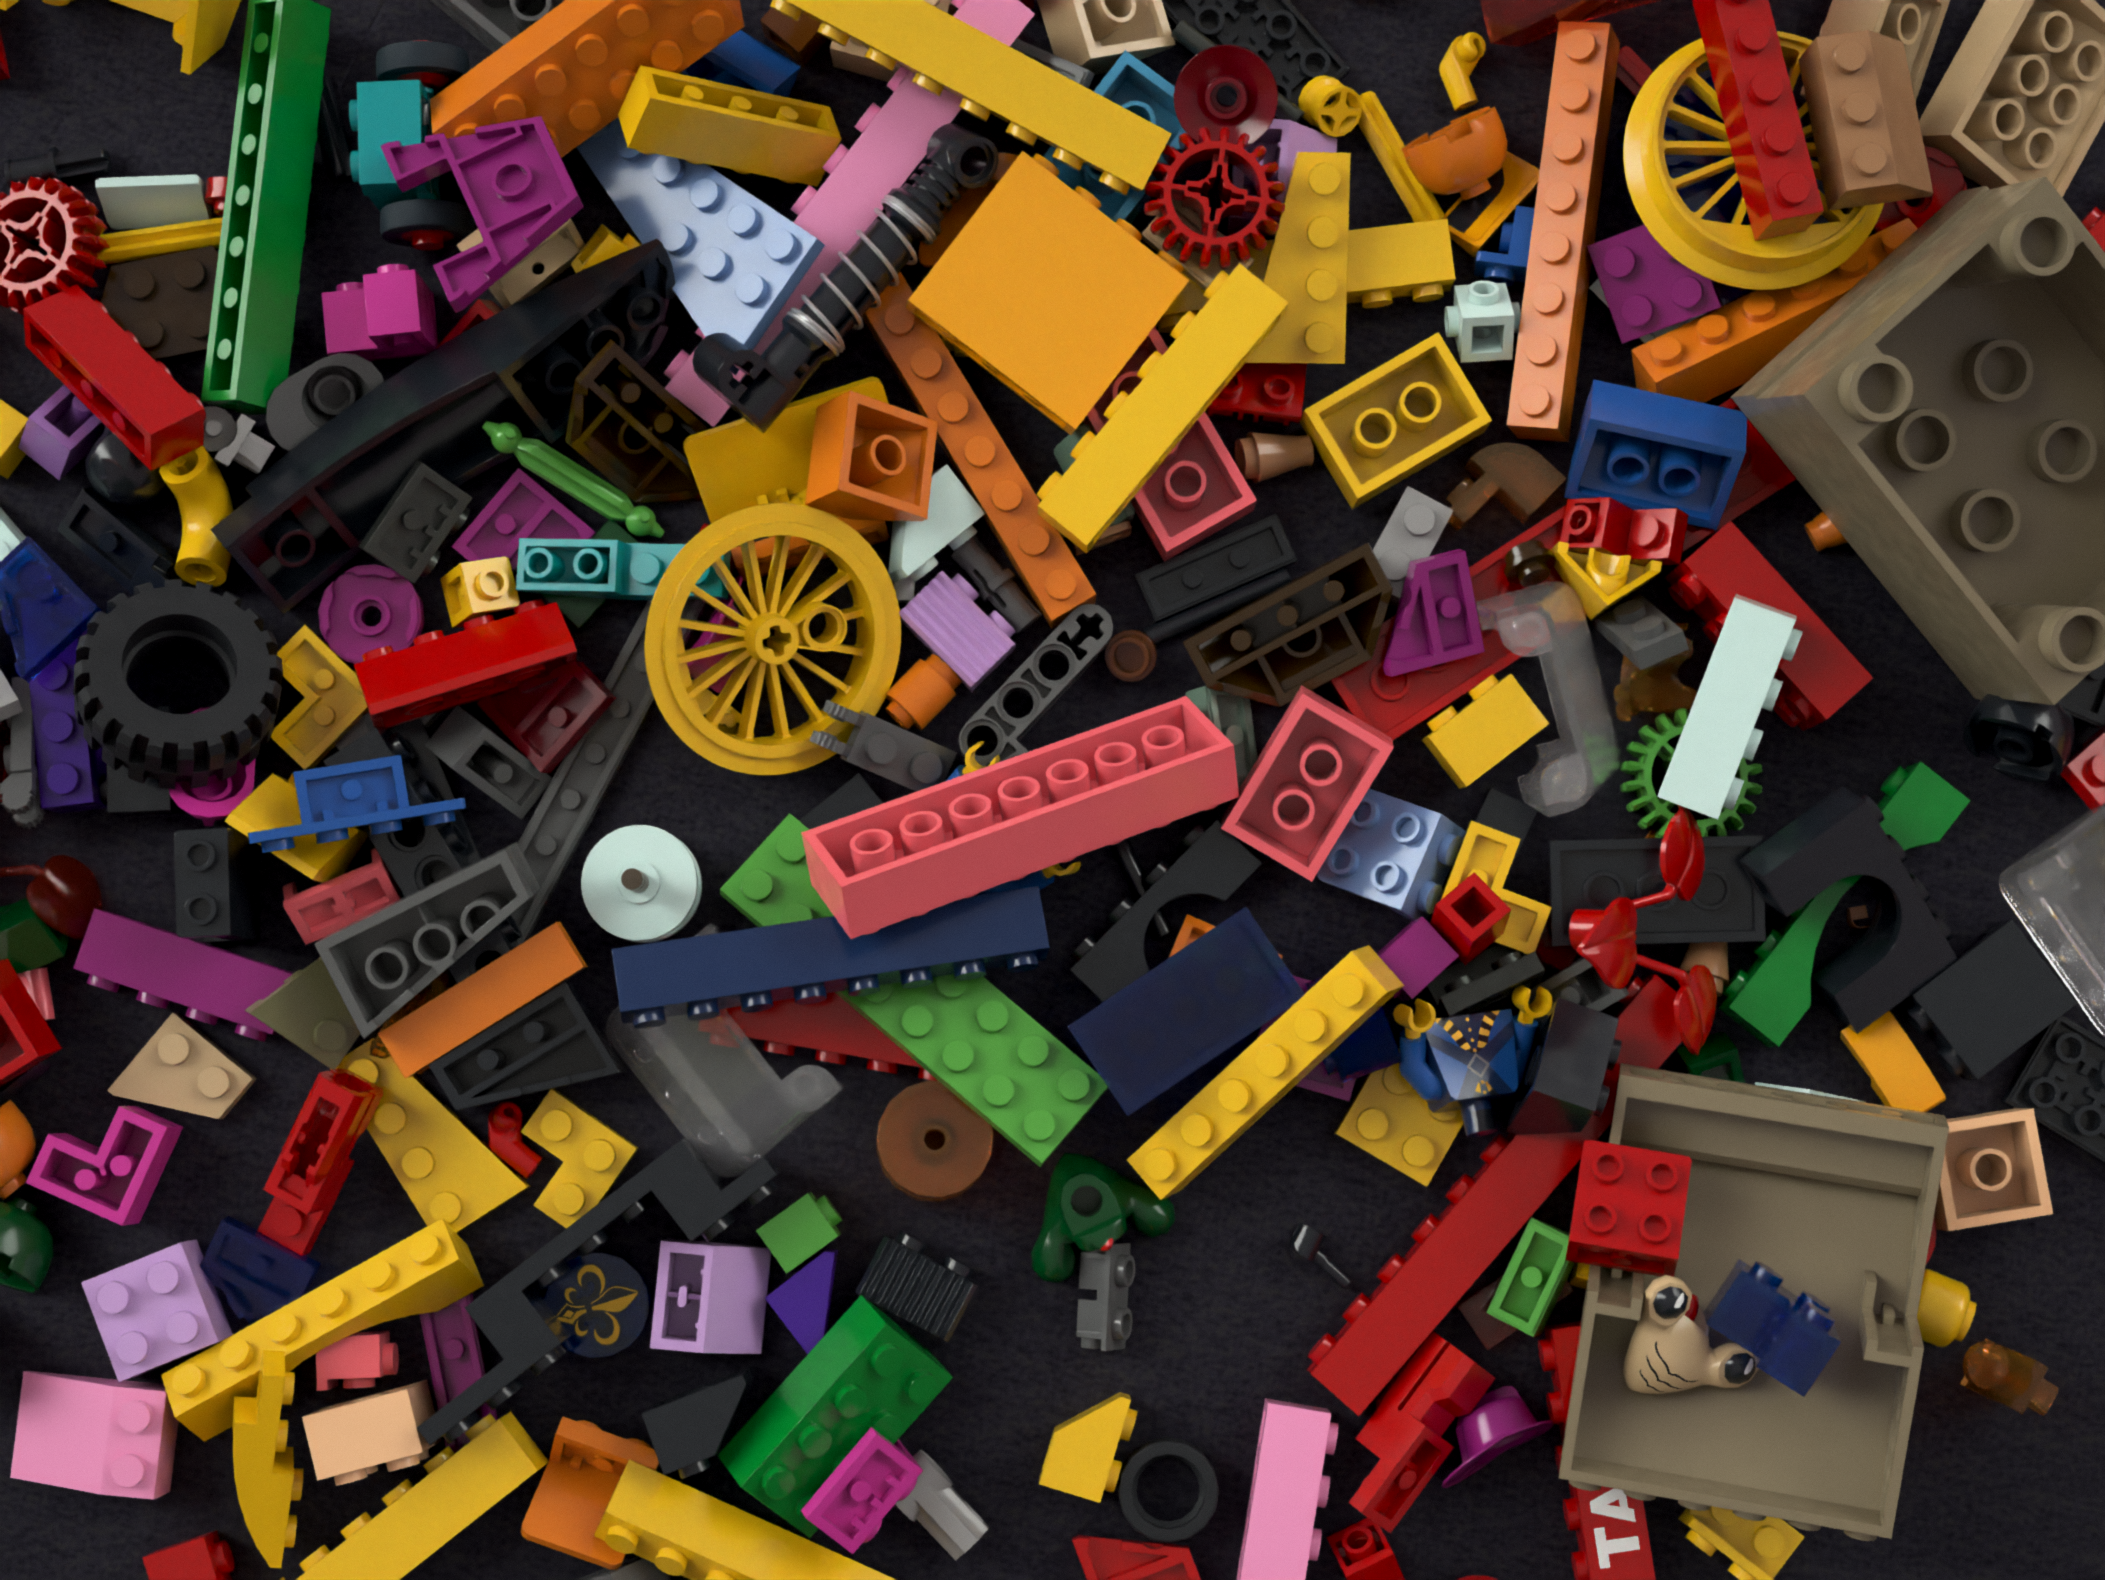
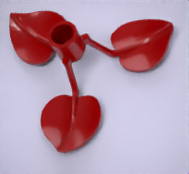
M1678 805L1679 810L1671 818L1660 847V868L1663 879L1667 884L1661 892L1634 900L1628 897H1617L1605 910L1576 909L1572 914L1569 924V939L1572 948L1595 968L1603 982L1612 989H1622L1628 984L1636 964L1674 977L1681 987L1674 999L1676 1026L1688 1051L1692 1055H1699L1710 1033L1716 1012L1717 991L1710 970L1705 965H1694L1688 975L1682 969L1637 954L1635 943L1637 938L1635 933L1637 928L1636 909L1671 900L1675 897L1676 893L1681 901H1690L1697 892L1703 877L1705 849L1700 828L1691 811Z

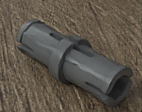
M976 535L953 552L951 558L959 564L980 589L978 592L979 597L984 602L990 601L1013 627L1017 635L1024 632L1041 617L1042 612L1035 607L1013 581L1015 574L1009 568L1004 570Z

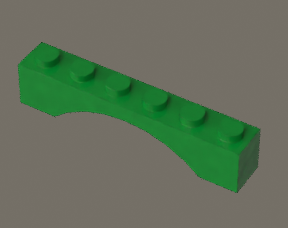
M1921 761L1907 766L1906 769L1899 765L1880 787L1885 796L1877 805L1884 815V820L1879 824L1885 834L1891 835L1903 850L1906 851L1910 848L1940 841L1971 800ZM1862 875L1849 876L1833 883L1793 912L1779 931L1771 928L1766 933V941H1759L1753 952L1759 957L1747 972L1739 969L1729 979V984L1724 986L1722 994L1727 998L1719 1009L1765 1046L1779 1047L1810 1008L1811 974L1815 950L1825 923L1841 897Z

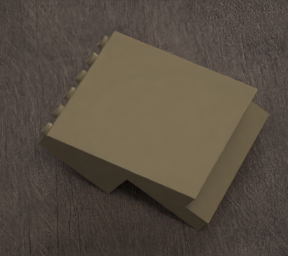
M1621 1063L1608 1143L1685 1155L1691 1158L1692 1163L1679 1259L1674 1277L1684 1281L1692 1294L1698 1297L1699 1306L1709 1325L1708 1337L1710 1347L1713 1349L1725 1343H1745L1758 1352L1759 1370L1751 1381L1738 1388H1720L1705 1385L1664 1394H1642L1630 1390L1625 1385L1623 1375L1625 1356L1638 1321H1640L1643 1293L1651 1282L1660 1276L1589 1265L1559 1478L1569 1480L1572 1486L1582 1490L1596 1491L1600 1490L1603 1486L1623 1490L1625 1495L1637 1500L1651 1501L1658 1496L1678 1500L1681 1506L1692 1510L1706 1511L1713 1506L1733 1510L1736 1516L1747 1520L1761 1521L1768 1516L1788 1520L1790 1525L1807 1531H1818L1823 1526L1844 1530L1843 1532L1847 1536L1862 1541H1874L1877 1539V1536L1892 1539L1924 1353L1917 1312L1949 1132L1945 1115Z

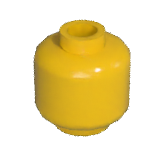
M1925 1269L1917 1319L1922 1340L1943 1348L1953 1342L1954 1339L1961 1342L1965 1338L1973 1321L1977 1304L1970 1300V1291L1964 1283L1930 1269Z

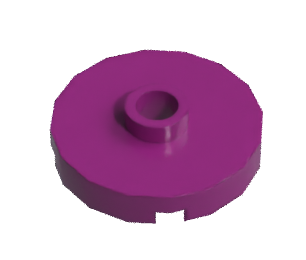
M377 564L355 566L345 571V574L341 575L335 582L332 581L324 591L318 609L320 631L330 649L350 664L363 662L362 655L380 647L392 646L394 652L414 646L413 639L421 635L425 623L423 602L414 585L390 568ZM372 609H379L381 621L375 626H367L365 622L366 614Z

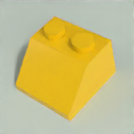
M272 773L230 812L224 822L247 837L248 833L302 824L293 773L288 780ZM354 827L348 828L349 839L317 844L315 834L293 837L295 848L273 851L271 853L310 879L323 883L344 874L368 838V835L361 828Z

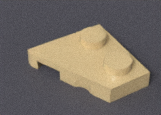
M172 1012L107 1091L113 1096L215 1119H224L257 1078L182 1015Z

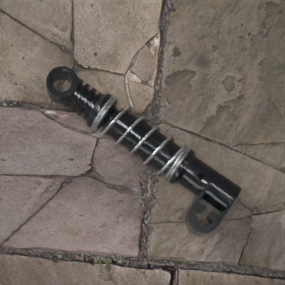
M948 123L938 128L931 136L927 146L926 161L929 166L924 163L919 166L917 170L921 175L914 173L909 178L912 186L905 183L902 188L892 189L884 196L881 204L886 210V214L879 208H874V212L883 221L876 218L865 232L856 230V234L860 238L846 254L838 251L841 261L828 276L820 273V278L823 282L810 297L801 295L802 300L805 302L800 309L790 308V311L782 319L783 330L760 356L726 333H714L704 338L694 351L693 367L697 376L743 419L760 432L765 433L822 363L833 362L836 356L843 352L845 349L843 338L851 329L859 330L863 328L861 317L869 307L879 308L881 306L879 295L887 286L899 285L898 273L905 264L915 265L917 263V255L912 244L921 241L930 245L937 239V236L942 232L941 221L945 218L941 211L946 213L951 211L953 206L950 201L957 203L962 198L958 191L966 193L969 188L975 189L984 186L991 180L997 170L999 161L998 151L993 142L960 124ZM732 365L745 373L740 381L733 378L732 373L729 371Z

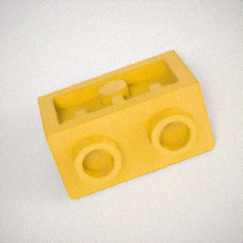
M1711 1506L1706 1511L1686 1508L1678 1518L1691 1529L1685 1536L1691 1543L1710 1557H1712L1716 1550H1719L1733 1561L1727 1571L1739 1580H1774V1577L1804 1539L1801 1533L1783 1519L1766 1516V1519L1761 1521L1747 1520L1736 1516L1733 1510Z

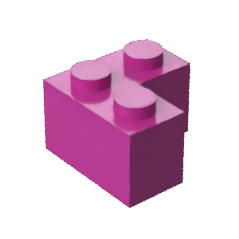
M383 265L377 268V273L363 275V283H342L336 286V291L321 293L326 349L329 356L338 353L357 354L369 361L427 355L439 345L434 293L415 269L409 270L407 265Z
M119 1106L100 1147L68 1133L48 1134L26 1183L121 1226L138 1224L148 1206L183 1126L138 1106Z

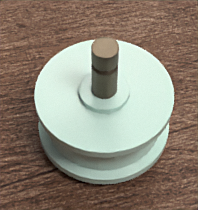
M631 825L612 831L593 847L582 870L581 890L588 912L603 929L625 940L651 943L673 936L689 923L700 903L702 876L693 853L678 838L657 827Z

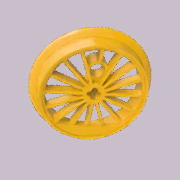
M1777 31L1786 67L1790 68L1788 76L1793 91L1799 73H1801L1798 59L1813 41L1795 34ZM1702 38L1673 53L1656 68L1639 91L1627 120L1623 143V163L1628 190L1642 222L1655 240L1677 261L1701 276L1728 286L1752 290H1774L1798 286L1822 277L1850 258L1873 230L1882 212L1884 203L1848 208L1845 214L1840 209L1828 211L1825 195L1819 190L1824 208L1822 215L1829 223L1812 224L1803 232L1759 241L1754 240L1751 225H1741L1747 210L1743 194L1731 223L1701 219L1739 179L1725 125L1673 102L1675 94L1684 85H1687L1723 120L1716 91L1699 76L1700 73L1710 69ZM1807 101L1798 109L1800 119L1808 112ZM1666 117L1723 141H1667L1664 139ZM1811 125L1802 128L1805 139L1813 136ZM1806 143L1810 157H1817L1815 143ZM1665 155L1731 156L1675 179L1670 177L1665 160ZM1811 160L1815 178L1822 181L1819 163ZM1734 168L1736 171L1697 212H1692L1677 192L1681 188Z
M787 503L763 504L735 511L708 525L696 534L672 560L657 586L648 612L644 642L646 671L656 704L668 725L689 748L703 758L723 768L745 774L781 775L797 772L815 766L837 754L809 741L813 731L827 732L836 736L839 741L847 744L854 724L847 721H838L829 717L827 712L820 711L788 661L790 659L794 660L835 687L837 693L830 700L831 702L859 714L861 711L875 716L887 696L885 693L892 685L901 647L900 609L889 573L875 550L857 531L840 519L815 508ZM776 536L764 595L754 539ZM791 537L803 538L810 542L811 547L780 595ZM739 545L741 546L751 604L721 559L722 555ZM825 553L838 567L837 573L793 605ZM711 565L744 617L695 585ZM847 583L854 605L839 610L822 601ZM692 593L739 624V626L734 627L681 618L689 594ZM823 612L826 618L825 629L820 636L812 638L809 633L810 621L816 614ZM857 618L856 643L854 645L841 644L847 634V620ZM681 627L737 637L685 650ZM770 629L775 630V636L770 637ZM763 639H767L768 647L763 645ZM797 649L853 654V659L844 681L841 682L797 653ZM732 651L695 680L691 681L687 662ZM736 667L706 717H704L700 711L696 696ZM778 669L809 715L807 722L792 730L788 729ZM765 676L775 733L767 737H753ZM748 678L738 734L724 733L718 729V725Z

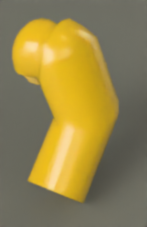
M1468 32L1465 35L1456 37L1451 42L1439 65L1440 76L1454 111L1467 109L1478 102L1469 76L1479 59L1485 54L1486 44L1483 37L1476 32Z

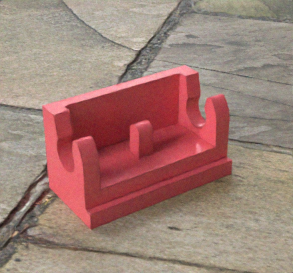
M376 848L370 850L372 863L297 893L295 882L283 886V907L305 945L324 938L330 933L402 898L399 886Z

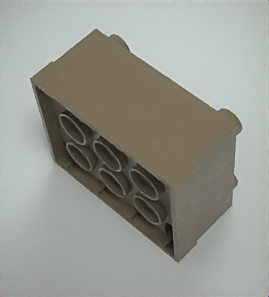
M2046 177L1989 189L1986 185L1960 191L1735 392L1731 398L1975 699L1981 700L1986 694H1992L2006 700L2055 705L2090 672L2105 663V252Z

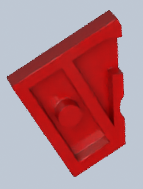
M1078 1535L1072 1538L1087 1580H1201L1187 1545Z

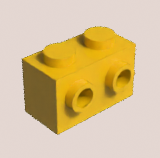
M1491 674L1468 692L1473 701L1459 712L1451 705L1427 723L1432 732L1424 737L1422 741L1459 789L1469 786L1550 724L1512 674L1503 677L1499 681L1494 674Z

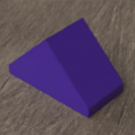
M825 1250L765 1297L766 1301L807 1354L826 1335L828 1330L838 1250Z

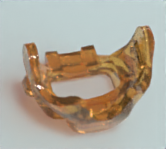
M1675 623L1683 631H1687L1688 623ZM1686 638L1689 650L1642 670L1636 667L1625 655L1623 656L1621 684L1617 685L1614 689V699L1618 703L1616 706V716L1619 720L1631 721V717L1638 715L1641 711L1671 713L1680 708H1686V710L1692 708L1697 692L1695 689L1683 685L1679 682L1678 678L1679 667L1684 660L1690 658L1693 654V645L1690 639Z

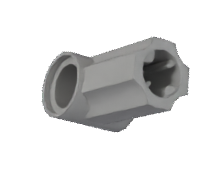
M920 1449L913 1458L923 1471L917 1477V1483L913 1491L904 1500L897 1501L895 1505L912 1521L918 1520L956 1561L981 1538L989 1527L951 1487L953 1485L952 1481L940 1466L926 1452Z

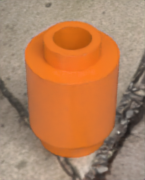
M932 653L925 661L919 659L885 693L887 695L886 698L890 702L885 710L905 730H908L912 725L919 730H923L956 696L954 690L961 684V680L941 658Z

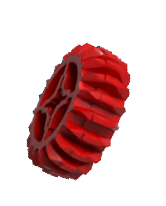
M1207 127L1200 128L1198 134L1199 144L1196 145L1187 133L1181 134L1179 136V146L1183 153H1180L1172 146L1166 145L1162 155L1169 165L1157 162L1151 174L1160 181H1149L1144 187L1145 194L1159 198L1146 203L1144 213L1150 216L1162 215V217L1151 224V233L1156 235L1168 230L1170 234L1165 238L1162 248L1168 252L1178 243L1183 245L1179 261L1184 264L1190 260L1192 251L1200 253L1199 268L1204 270L1209 266L1211 255H1218V263L1222 270L1228 269L1231 260L1230 252L1232 251L1242 264L1248 262L1250 252L1246 245L1247 243L1255 250L1262 252L1266 248L1267 242L1259 231L1275 235L1279 224L1269 216L1281 215L1285 210L1284 203L1271 198L1284 192V182L1267 181L1278 172V164L1276 162H1269L1261 166L1259 162L1265 156L1267 149L1260 145L1252 153L1246 151L1245 149L1250 138L1247 133H1242L1239 136L1237 145L1229 143L1230 129L1227 127L1221 128L1218 141H1211L1210 131ZM1212 160L1211 170L1206 178L1200 181L1187 180L1185 185L1174 184L1177 177L1189 166L1201 161ZM1228 163L1239 168L1249 178L1256 196L1248 195V190L1238 188L1231 183L1228 177ZM1218 176V190H1220L1219 195L1222 200L1220 207L1216 208L1213 221H1210L1211 207H1209V198L1201 196V193L1208 196L1209 189L1213 188L1215 178ZM1172 200L1181 201L1182 207L1190 208L1199 215L1201 219V235L1189 229L1180 220ZM1243 211L1256 213L1251 222L1239 232L1225 237H1216L1219 223L1223 218L1231 215L1242 216Z
M30 176L26 185L22 182L11 181L10 195L0 192L1 306L11 307L12 311L24 315L23 308L60 291L65 292L67 288L76 284L81 289L85 285L88 287H98L92 275L95 269L107 268L104 261L98 258L97 253L111 248L105 239L99 237L108 227L104 224L103 220L97 217L100 210L97 209L94 203L86 199L82 191L73 186L68 187L67 184L58 179L48 178L45 181L39 177L34 178ZM32 239L39 242L38 246L47 251V255L39 252L40 248L32 243Z

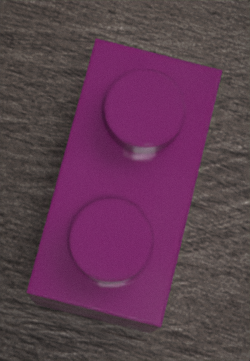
M1423 916L1411 921L1377 953L1404 984L1391 997L1393 999L1397 997L1401 1002L1413 999L1459 956Z

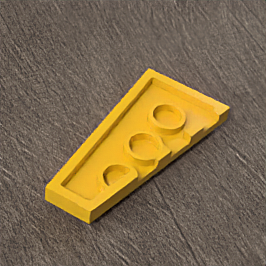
M372 1038L345 1055L337 1068L350 1070L383 1089L384 1094L367 1130L427 1226L443 1218L456 1233H459L531 1187L497 1157L484 1141H481L461 1122L460 1118L446 1104H443L433 1095L416 1075L405 1079L385 1045L377 1038Z

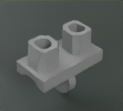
M217 406L205 407L206 419L204 421L203 446L209 452L218 451L213 458L215 463L226 469L233 460L254 474L259 473L275 446L250 431L255 421L241 414L235 422L232 415L225 409Z

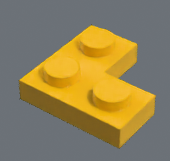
M304 625L277 652V656L282 659L283 677L305 698L274 728L270 737L304 770L314 769L335 747L334 745L368 712V708L356 672L308 626Z
M1471 820L1441 899L1475 872L1511 909L1504 934L1496 939L1494 943L1528 955L1536 950L1552 907L1503 889L1521 839Z
M550 1089L521 1133L559 1158L563 1163L533 1206L567 1229L604 1199L639 1148L556 1089Z

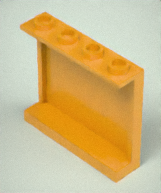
M1022 151L908 299L906 309L1065 432L1072 435L1183 290L1189 279L1181 274L1184 271V267L1174 257L1162 250L1155 254L1140 241L1143 236L1134 226L1121 218L1114 222L1099 210L1102 204L1093 194L1080 186H1076L1073 190L1057 178L1060 171L1048 159L1039 154L1030 157Z

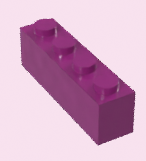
M95 908L73 968L88 973L89 977L86 983L118 992L121 984L139 990L136 997L138 1001L167 1009L169 1001L187 1006L188 1009L185 1016L211 1025H216L219 1017L236 1022L238 1024L235 1033L263 1042L266 1041L268 1033L272 1035L280 1034L245 1010L259 999H265L285 984L284 980L294 974V972L191 938H181L176 933L110 911Z

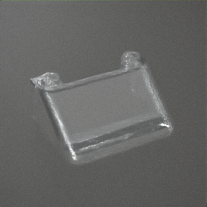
M710 923L694 937L723 932L718 926ZM620 1007L615 1008L606 1023V1034L609 1042L685 1139L690 1140L714 1173L719 1176L735 1177L743 1174L848 1090L828 1070L817 1065L799 1067L781 1080L726 1009H719L720 1015L711 1019L692 1021L688 1020L687 1014L666 1017V1023L658 1027L637 1029L634 1028L633 1022L623 1024Z

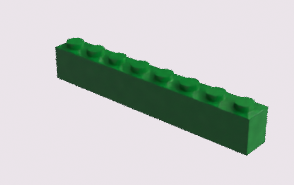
M249 0L201 395V402L247 415L266 414L267 402L273 390L288 378L331 16L330 8L311 0Z

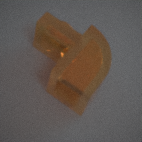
M1510 442L1487 446L1476 452L1464 466L1477 481L1474 483L1469 477H1466L1446 498L1453 505L1450 509L1454 510L1448 522L1459 531L1495 496L1524 524L1561 486L1566 478L1540 453L1528 446Z

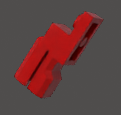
M337 1068L319 1072L263 1188L264 1191L273 1195L274 1198L257 1230L258 1232L300 1256L311 1252L355 1162L349 1158V1155L357 1139L368 1127L384 1094L382 1088L350 1070Z
M1432 1331L1404 1363L1376 1401V1411L1355 1438L1379 1457L1380 1460L1371 1473L1363 1480L1361 1486L1348 1503L1391 1534L1454 1448L1441 1436L1455 1417L1472 1412L1496 1378Z

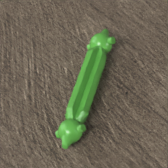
M490 421L484 423L482 428L491 437L492 445L499 452L505 454L514 453L523 467L607 519L624 521L628 531L633 535L640 537L650 535L658 538L663 536L665 531L656 522L655 514L650 508L646 506L634 507L624 492L539 439L523 438L520 429L515 424L509 422L498 424Z

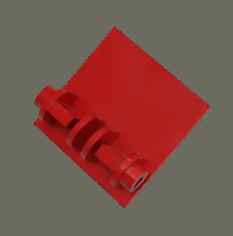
M1245 363L1207 408V416H1212V414L1233 416V412H1238L1237 420H1243L1244 413L1253 414V422H1258L1259 415H1263V421L1283 423V426H1289V421L1299 423L1302 418L1307 363Z

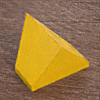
M1560 541L1551 549L1556 558L1554 568L1590 620L1652 580L1660 573L1662 562L1651 560L1645 566L1630 564V555H1610L1598 552L1595 548H1590L1588 555L1568 551L1569 543Z

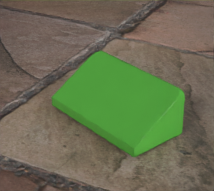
M1531 1217L1486 1313L1532 1337L1540 1336L1575 1262L1566 1261L1570 1233Z

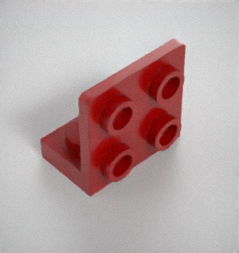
M1585 1140L1582 1148L1566 1261L1660 1277L1664 1275L1674 1277L1679 1259L1692 1163L1691 1158L1685 1155Z

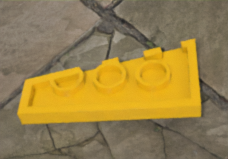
M1296 152L1283 199L1285 210L1283 214L1279 215V228L1274 236L1272 247H1270L1262 281L1289 304L1285 316L1246 363L1345 364L1351 153Z

